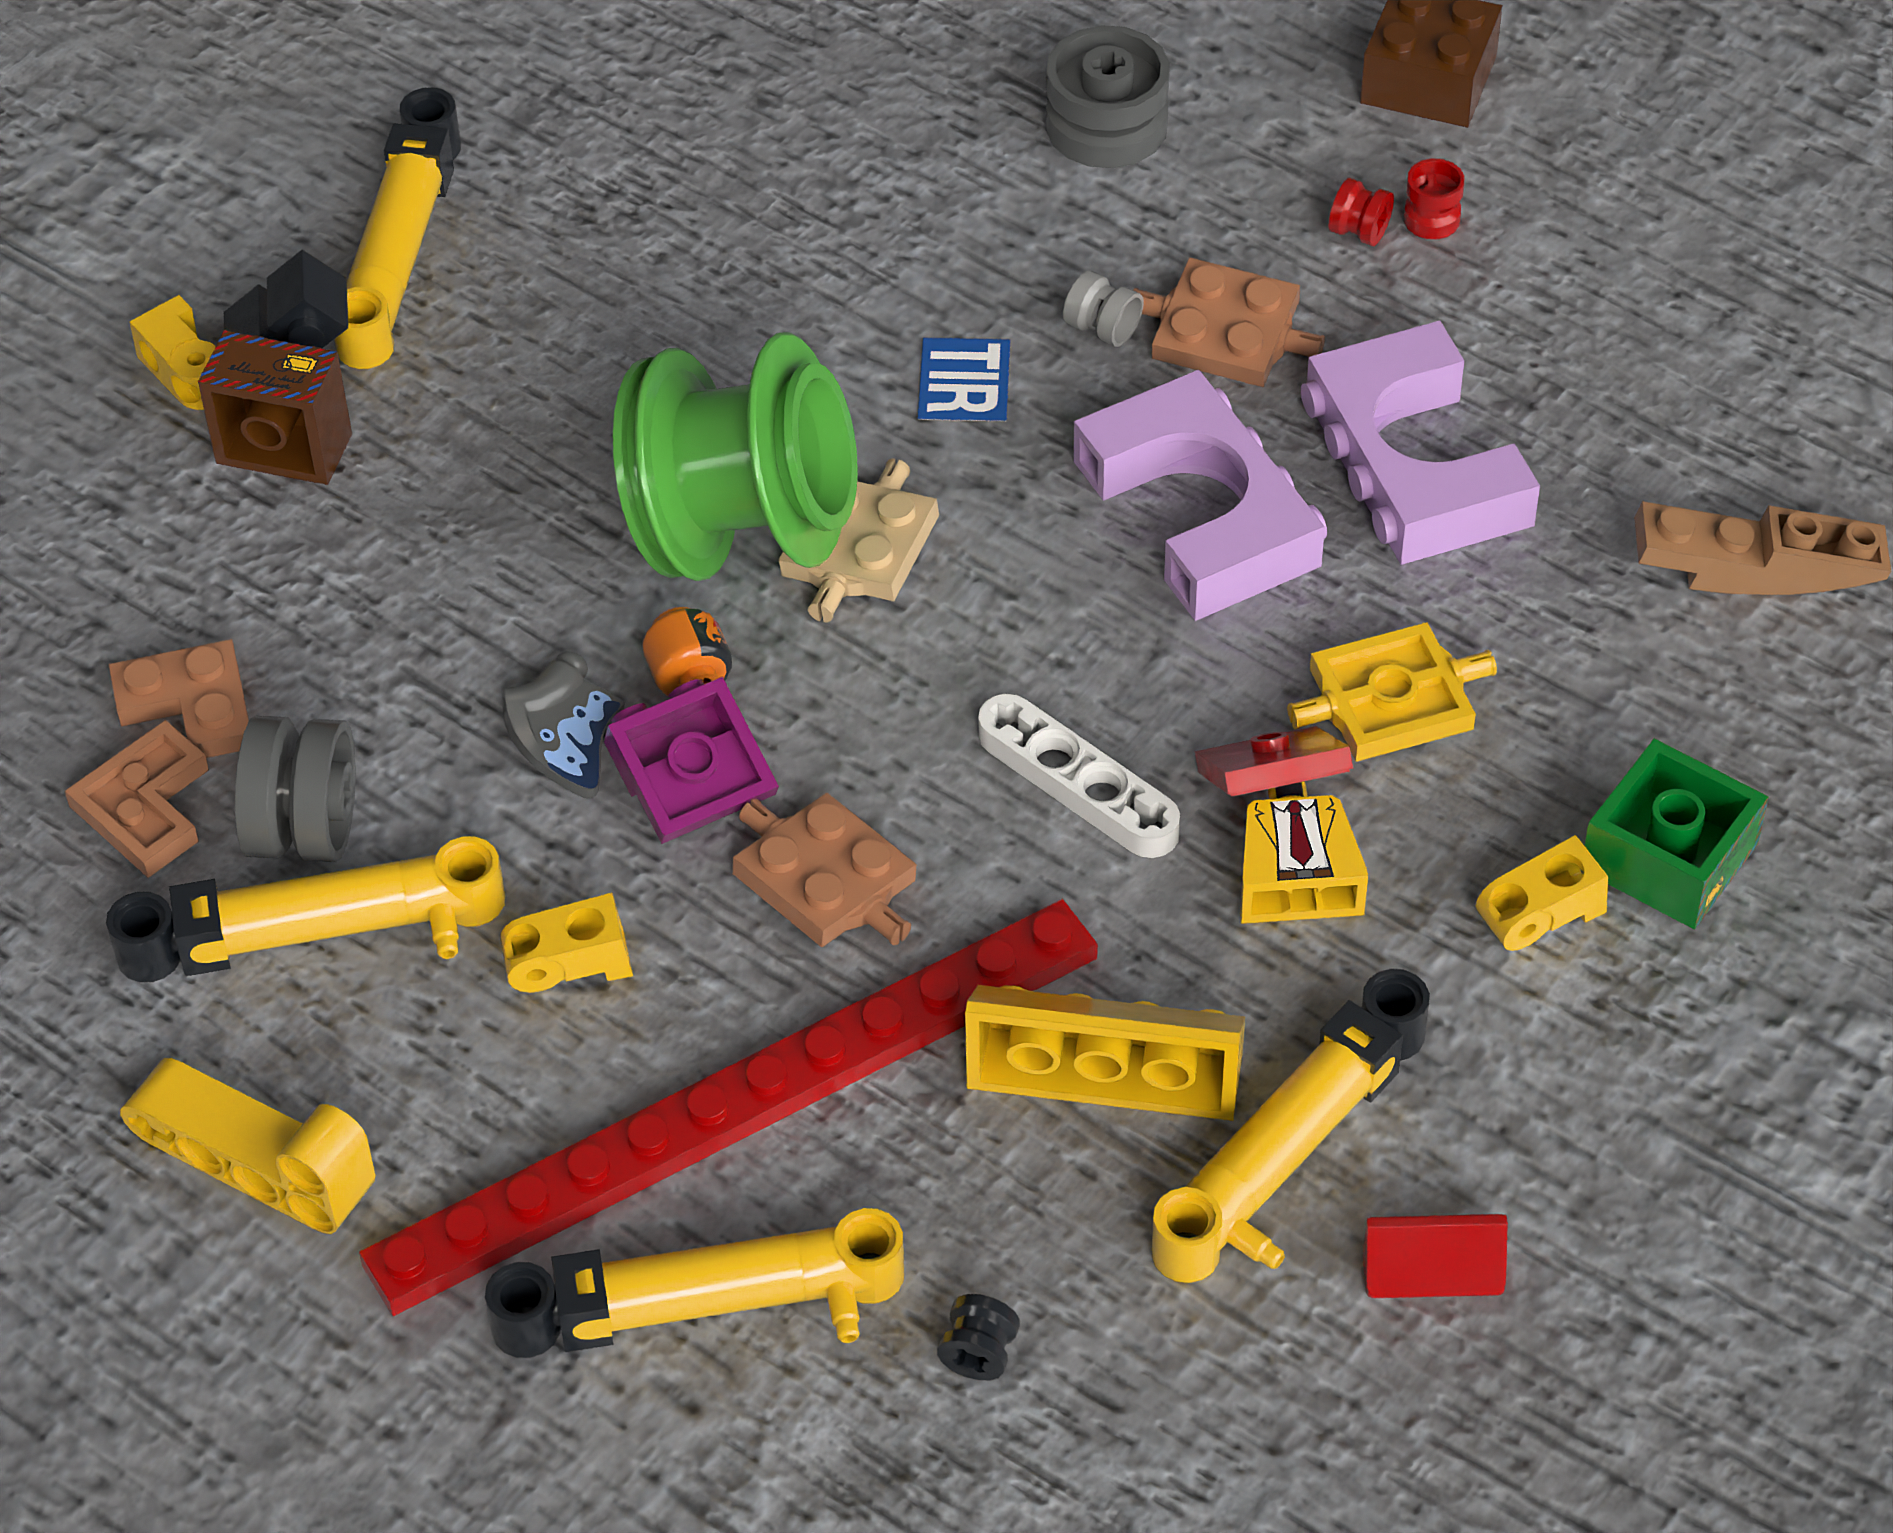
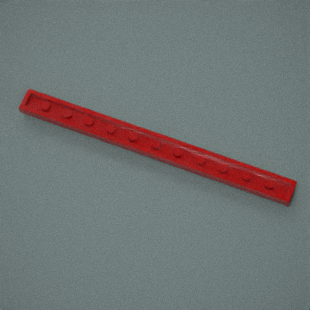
M1061 899L359 1251L362 1267L394 1317L966 1026L965 1011L967 1001L978 985L992 987L1017 986L1027 991H1035L1096 960L1098 943L1067 903Z

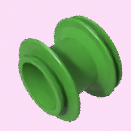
M790 332L776 333L767 339L757 355L750 384L716 389L713 380L704 366L691 353L681 348H666L655 357L641 358L633 363L624 375L617 395L613 422V460L616 483L629 531L638 550L655 571L669 578L684 576L694 581L710 579L720 570L728 557L735 530L769 526L773 537L782 551L800 566L805 568L820 566L829 558L838 542L842 527L851 516L855 503L858 477L855 433L848 405L840 385L834 375L826 366L819 362L811 348L800 337Z

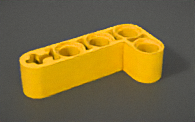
M163 1058L120 1109V1116L124 1123L134 1134L148 1144L325 1234L336 1232L375 1182L376 1175L367 1136L357 1121L341 1109L329 1104H320L313 1110L305 1122L301 1123L173 1058Z

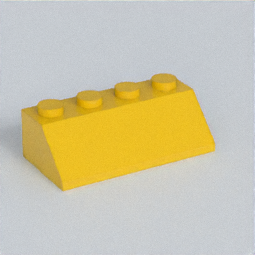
M978 985L967 1001L965 1011L967 1089L1234 1121L1243 1056L1245 1016L1228 1015L1214 1009L1194 1011L1161 1007L1146 1001L1127 1003L1093 999L1088 995L1079 993L1059 995L1034 992L1017 986L992 987Z

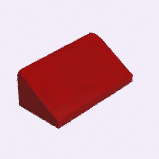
M1470 1214L1367 1218L1362 1254L1366 1294L1370 1298L1493 1296L1503 1294L1506 1286L1507 1215Z

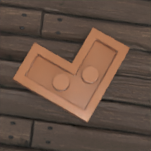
M232 639L109 664L121 727L183 714L187 739L202 751L206 758L240 751L249 717Z
M164 720L65 790L69 807L149 878L199 842L195 826L167 800L209 771L205 754L169 722Z

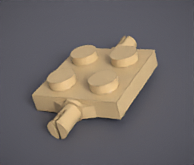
M895 458L889 459L881 476L874 484L857 482L855 503L851 516L842 527L838 542L831 555L820 566L805 568L796 564L784 552L781 554L779 564L782 577L809 582L819 588L814 600L808 607L809 614L815 620L820 621L823 616V622H830L840 601L846 596L867 595L895 601L939 517L937 498L900 491L910 474L909 466L902 460H898L896 464Z

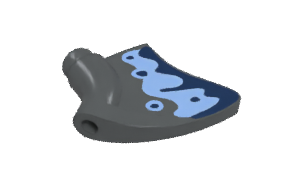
M565 651L559 654L555 661L550 662L533 682L522 686L503 688V715L506 729L513 743L536 769L563 788L588 799L595 797L599 790L601 749L609 724H612V718L624 710L625 702L608 691L584 680L588 672L586 661L575 652Z

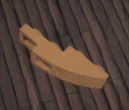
M1642 501L1634 517L1638 563L1686 571L1689 589L1725 594L1794 595L1866 585L1887 580L1891 573L1885 525L1770 505H1768L1761 520L1756 521Z

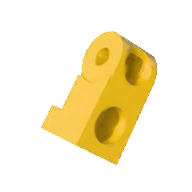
M177 295L129 321L136 355L181 404L190 409L204 410L198 380L216 345L208 341L199 340L192 308L180 295Z
M1574 835L1495 879L1481 892L1475 907L1505 949L1509 951L1520 950L1536 942L1548 930L1553 931L1578 917H1581L1585 923L1607 913L1608 875L1580 839Z
M612 892L520 917L507 924L500 933L508 983L512 988L520 992L533 993L544 991L554 987L562 980L567 982L604 972L607 981L633 976L625 933Z

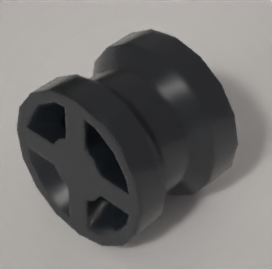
M981 1294L958 1296L953 1302L950 1311L952 1329L942 1335L937 1347V1356L951 1371L964 1377L986 1381L997 1379L1005 1371L1008 1362L1005 1346L1016 1338L1020 1327V1318L1007 1304L993 1297Z

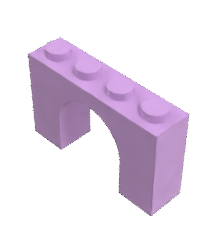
M1441 321L1310 356L1308 360L1307 383L1301 385L1302 402L1310 418L1317 417L1324 429L1325 442L1330 455L1335 460L1341 459L1348 471L1349 485L1355 499L1359 502L1365 501L1372 514L1373 527L1377 538L1382 544L1388 543L1400 565L1535 526L1540 485L1515 443L1453 461L1427 462L1410 458L1397 452L1379 435L1383 428L1398 419L1460 402L1464 359Z
M1196 370L1074 421V463L1103 501L1156 478L1178 473L1198 474L1213 478L1228 486L1241 500L1227 514L1166 540L1164 581L1195 621L1322 566L1323 542L1327 537V527L1322 514L1314 505H1307L1295 490L1288 471L1283 466H1276L1263 450L1261 440L1255 430L1242 424L1233 413L1226 394L1220 388L1214 389L1200 370Z

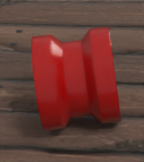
M1348 177L1339 188L1329 216V231L1339 235L1351 232L1358 235L1362 243L1370 246L1377 245L1390 221L1394 206V194L1384 189H1378L1374 192L1366 190L1361 181Z

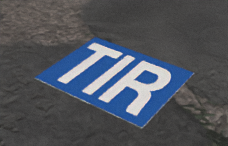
M923 338L918 420L1007 421L1010 339Z

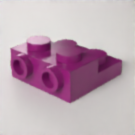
M723 677L704 684L702 679L684 683L669 694V700L647 708L645 703L632 705L617 713L611 720L612 724H609L607 727L604 744L631 797L637 795L661 844L742 810L747 802L751 805L752 799L763 801L776 795L779 788Z

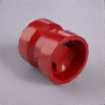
M1436 158L1421 160L1411 167L1407 177L1406 193L1408 198L1405 201L1404 224L1415 236L1437 240L1446 238L1456 232L1460 225V200L1463 197L1465 176L1461 168L1453 162Z

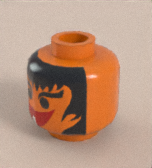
M688 607L668 609L654 620L642 642L644 657L654 681L666 696H669L677 687L692 680L702 679L704 684L721 677L726 680L732 669L731 651L719 624L710 613L700 609Z

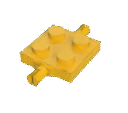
M1428 622L1311 653L1310 671L1321 691V696L1296 703H1288L1289 720L1295 730L1306 725L1329 720L1341 731L1347 745L1350 746V751L1356 762L1474 730L1476 713L1464 692L1463 683L1487 676H1495L1497 673L1496 661L1494 656H1491L1492 652L1489 649L1459 659L1452 657L1448 651L1439 645Z

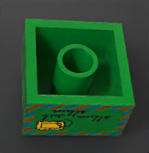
M1654 738L1589 821L1585 847L1608 875V885L1695 930L1758 845L1769 796Z

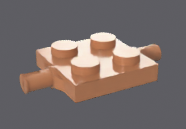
M1189 257L1178 285L1167 296L1139 290L1138 288L1133 289L1143 296L1144 306L1142 314L1161 319V324L1152 343V359L1264 387L1272 366L1286 351L1310 357L1321 354L1324 348V335L1320 336L1292 328V317L1300 300V285Z
M825 793L795 815L785 819L777 817L762 805L758 799H752L751 805L748 802L745 804L739 815L740 821L746 823L762 837L733 857V875L820 947H824L843 932L861 927L864 924L871 925L888 939L892 945H898L899 939L903 941L908 936L911 930V923L888 907V904L892 897L915 882L917 866L915 862L829 793Z

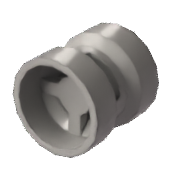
M1086 271L1074 282L1068 293L1063 309V320L1066 324L1079 330L1092 329L1097 332L1100 340L1114 347H1120L1132 336L1139 323L1144 306L1143 296L1127 287L1116 289L1110 286L1106 277L1094 271Z

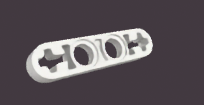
M997 695L988 699L982 705L978 717L979 739L981 745L991 755L1130 852L1141 857L1156 858L1168 854L1175 848L1179 839L1180 812L1177 805L1169 797L1018 695ZM1013 722L1018 724V730L1011 726ZM999 723L1003 727L1001 729L996 728V724ZM1023 740L1027 742L1025 747H1023ZM1061 750L1072 759L1064 766L1055 768L1041 764L1037 758L1045 751ZM1108 783L1115 786L1119 790V794L1111 800L1099 801L1090 798L1085 791L1093 784ZM1132 803H1134V810L1130 808ZM1157 821L1162 823V829L1153 824ZM1140 822L1148 825L1145 830L1140 828Z

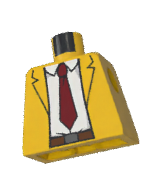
M1303 781L1268 789L1269 799L1254 800L1247 805L1240 908L1241 924L1364 915L1368 884L1367 867L1340 799L1333 795L1308 797L1306 783Z

